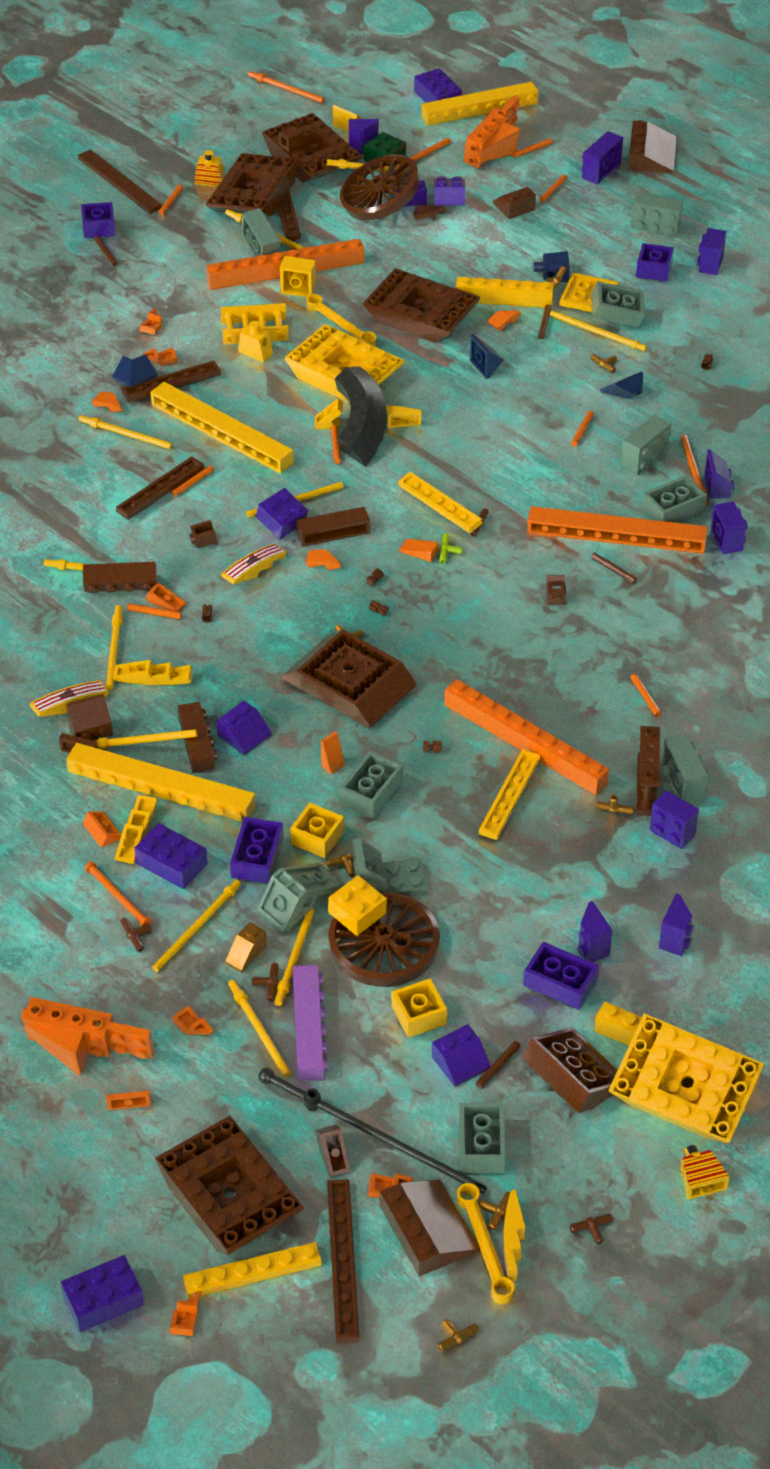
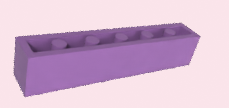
M318 965L293 966L298 1081L324 1080L323 1071H328L327 1058H323V1054H327L326 1041H322V1037L326 1036L325 1024H321V1019H325L324 1007H320V1003L324 1002L323 990H319V986H323V975L318 973Z

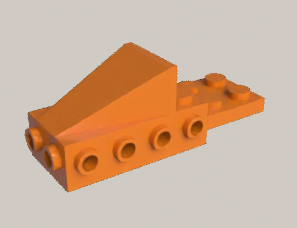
M514 95L501 110L495 107L468 135L463 158L464 163L479 169L486 161L511 156L516 151L520 128L513 126V124L515 125L518 120L517 112L520 108V97Z
M31 997L27 1008H24L21 1014V1020L24 1022V1030L27 1033L28 1040L36 1041L79 1075L82 1073L89 1053L96 1057H109L113 1050L119 1054H132L142 1059H152L155 1053L151 1030L115 1023L113 1015L110 1013Z

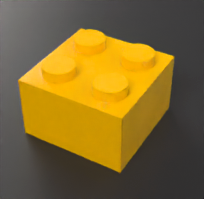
M284 256L280 265L281 294L308 297L313 294L316 288V260Z
M309 802L290 828V844L326 858L345 832L344 816Z
M359 875L328 897V913L356 936L386 914L387 898Z
M430 978L391 991V1007L408 1038L447 1025V1008Z

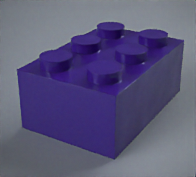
M440 68L414 76V92L425 103L462 96V89Z
M607 131L583 152L582 179L598 184L621 164L622 136Z
M244 817L230 861L231 878L269 883L274 873L284 839L283 823Z
M160 823L134 847L136 864L182 889L208 864L207 848Z
M542 942L524 970L523 986L580 1010L598 981L599 965Z
M125 1255L60 1281L63 1298L79 1332L144 1306L143 1291Z

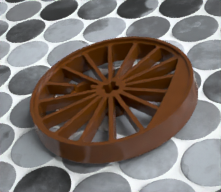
M393 154L381 156L363 164L346 179L341 188L340 201L350 216L359 220L380 219L400 210L414 197L420 186V174L416 163L407 156ZM390 165L384 175L385 166ZM380 168V174L375 176L372 171ZM369 173H371L373 177L371 180L366 179ZM386 193L394 196V198L389 200ZM382 195H384V197L387 200V202L384 204H382Z
M380 892L387 898V904H389L386 923L381 924V920L378 919L376 921L377 927L372 924L358 936L348 931V928L333 917L328 934L332 957L337 966L347 976L363 984L390 987L408 983L425 973L436 958L440 940L438 923L426 906L409 896L393 892ZM393 905L404 907L405 909L390 926L389 922ZM410 911L419 915L398 927ZM423 921L429 926L428 928L407 931ZM426 935L433 936L432 942L411 939ZM342 938H345V939H353V940H359V941H353V942H348V943L339 944L340 941L342 940ZM411 947L429 949L426 955H423L411 949ZM361 948L347 957H344L341 951ZM380 950L376 972L366 970L365 968ZM384 950L392 972H380ZM390 951L406 967L405 969L396 971ZM369 953L359 967L351 963ZM404 955H409L419 961L411 965Z

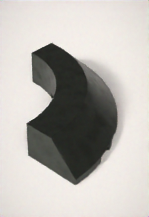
M360 366L346 367L334 378L337 390L343 394L351 406L348 423L337 437L341 451L363 466H366L377 453L380 442L383 441V435L387 427L386 403L380 387L368 372Z

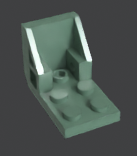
M361 838L353 839L355 877L359 875L378 892H393L406 896L427 894L421 859L382 862V855L379 850Z
M321 863L280 868L272 875L257 910L281 931L288 932L312 909L317 896L334 894L345 884Z

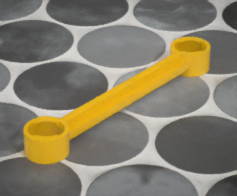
M311 294L306 298V307L309 311H319L354 337L376 347L375 333L363 332L323 304L320 295Z
M471 1183L462 1184L457 1190V1203L467 1211L492 1280L491 1297L496 1303L507 1304L514 1297V1283L511 1279L504 1276L478 1205L479 1189ZM463 1193L470 1194L474 1199L465 1200L461 1195ZM500 1286V1288H505L510 1293L500 1295L495 1289Z

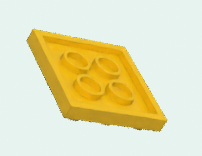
M572 273L560 298L559 306L592 312L591 293L597 281L619 285V282Z

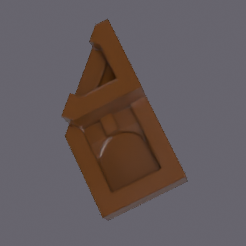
M442 205L415 206L413 216L415 220L431 216L434 221L437 214L446 212V208Z

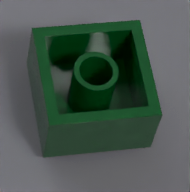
M381 132L364 145V161L366 162L385 155L398 154L406 156V142L385 132Z

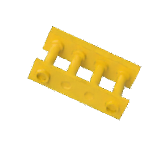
M285 303L220 307L221 324H227V329H222L223 344L239 343L241 331L252 321L259 322L260 328L269 332L271 341L289 340L288 325H282V320H286ZM266 321H276V326H266ZM233 323H243V328H234Z

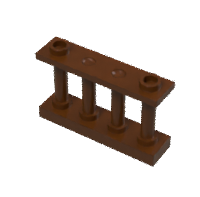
M640 726V752L637 754L636 815L651 816L652 804L657 800V787H660V727Z

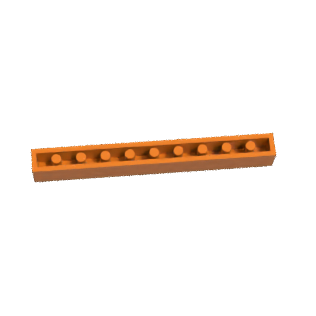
M352 239L206 265L207 282L210 290L280 278V265L284 256L316 260V272L363 264L364 246L360 239Z
M531 506L527 533L704 554L707 526Z
M458 679L445 689V706L520 751L524 749L540 754L539 762L594 795H597L608 785L609 768Z

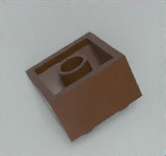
M525 187L500 196L493 201V204L508 219L534 211L536 194L529 187Z
M103 694L66 704L71 735L93 741L113 735L112 722Z

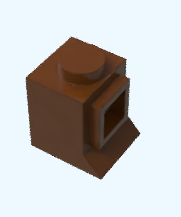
M211 520L190 526L192 532L189 534L192 544L195 543L197 548L210 544L218 545Z
M547 575L546 595L548 605H566L565 575Z

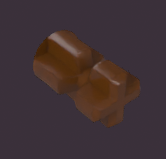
M705 354L701 363L702 369H710L714 360L712 354Z
M376 568L371 573L372 576L369 575L366 578V583L374 586L376 581H379L384 576L383 572Z
M372 600L369 605V610L376 613L379 611V614L382 616H386L387 611H389L387 606H381L375 600Z
M204 604L202 606L201 619L203 622L208 623L212 621L213 609L211 604L208 606Z
M424 740L423 751L429 752L432 749L433 752L441 753L442 741H433L430 744L429 740Z

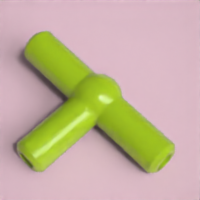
M447 533L442 535V543L439 547V562L441 563L446 562L447 552L462 553V547L448 545L449 534Z

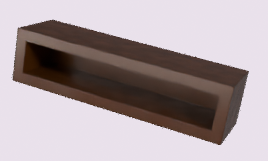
M365 507L298 519L296 520V532L302 547L369 534L370 518Z
M156 562L83 564V586L85 592L150 591L157 584Z
M200 702L177 705L181 730H197V737L184 738L192 773L215 769V761H218L216 749H212L214 741L213 736H209V733H211L209 722H205L207 720L206 710L202 709Z

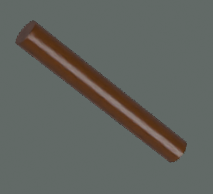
M98 235L95 236L94 241L110 263L116 266L118 262L101 238Z
M549 304L544 309L538 334L539 339H544L552 308Z
M597 553L592 554L591 559L632 584L637 582V577Z
M514 1041L476 1081L475 1084L478 1088L482 1089L521 1047L520 1043Z

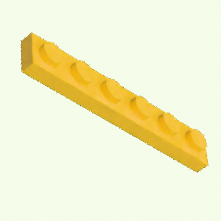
M409 472L398 481L399 487L468 533L473 532L482 524L480 517L412 472Z
M524 749L521 750L479 828V835L498 840L540 761V754Z
M316 1242L185 1274L183 1275V1281L188 1299H190L195 1292H200V1296L319 1267L322 1266V1261Z

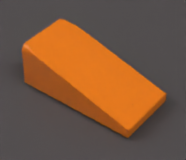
M406 539L399 552L432 562L439 552V543Z
M159 582L146 596L148 602L164 610L179 612L187 604L186 601Z
M336 731L321 740L322 768L330 774L335 773L344 766V757Z

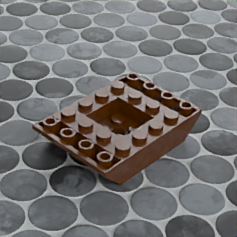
M314 113L262 131L272 156L290 157L298 160L295 177L302 183L340 170L337 166H328L327 159H344L347 162H358L362 159L361 154ZM294 125L303 132V145L288 152L279 145V132Z
M241 153L206 202V207L219 212H226L227 209L241 214L260 208L263 214H266L267 217H272L295 182L298 160L290 157Z
M394 268L363 302V305L377 323L435 343L451 334L477 304L480 297Z
M343 629L327 635L282 675L283 680L369 729L417 686V683L401 661Z
M230 1115L155 1158L170 1191L215 1250L226 1255L231 1254L304 1210L302 1204ZM227 1192H234L236 1194L232 1198L224 1196Z

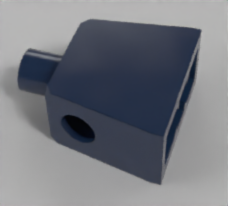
M568 251L543 254V262L533 263V272H543V279L546 280L547 278H554L560 267L564 266L566 271L561 282L568 283L570 274Z

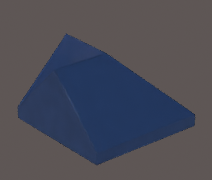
M470 334V362L488 379L504 359L475 334Z
M146 354L134 359L122 356L112 379L128 387H133L158 377V373Z
M641 371L600 389L601 393L630 399L642 393L644 374Z

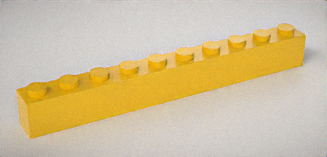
M163 382L151 391V403L153 406L281 474L294 463L293 449L279 443L174 386Z
M80 743L74 745L66 758L68 772L232 818L237 821L243 822L244 817H250L256 807L255 793Z

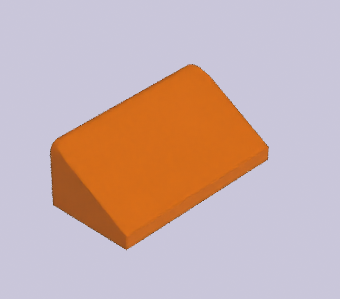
M104 811L87 812L83 825L100 847L120 840L121 834Z
M149 1090L106 1095L108 1110L151 1106Z

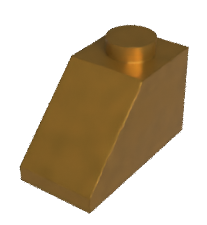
M249 922L237 934L225 963L242 973L267 947L266 931Z

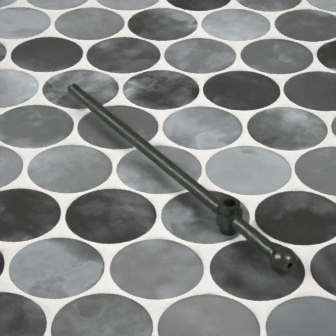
M268 1067L260 1071L258 1078L262 1084L272 1083L304 1100L307 1110L316 1111L319 1108L462 1184L471 1183L476 1185L482 1194L487 1190L484 1184L321 1100L318 1090L311 1088L306 1092L275 1076L274 1071Z

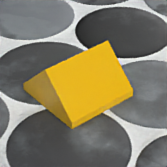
M335 105L333 106V126L349 133V119H362L354 113Z

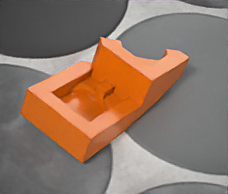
M173 347L159 353L156 348L143 353V355H147L150 361L161 366L178 362Z
M200 1292L193 1293V1297L186 1301L180 1300L177 1302V1309L174 1310L170 1325V1334L193 1336L200 1302Z

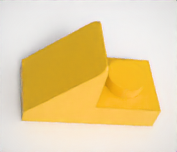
M338 398L315 416L314 428L331 429L335 425L338 427V430L341 429L340 416L343 413V401Z

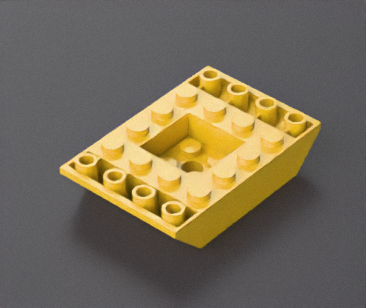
M327 324L321 326L285 356L286 362L298 379L346 402L348 400L337 390L334 379L346 367L360 366L371 375L379 386L405 363V360Z
M643 1014L608 1091L639 1110L709 1140L730 1144L764 1067V1063L647 1014ZM687 1077L694 1080L693 1086L690 1088L683 1087V1079Z

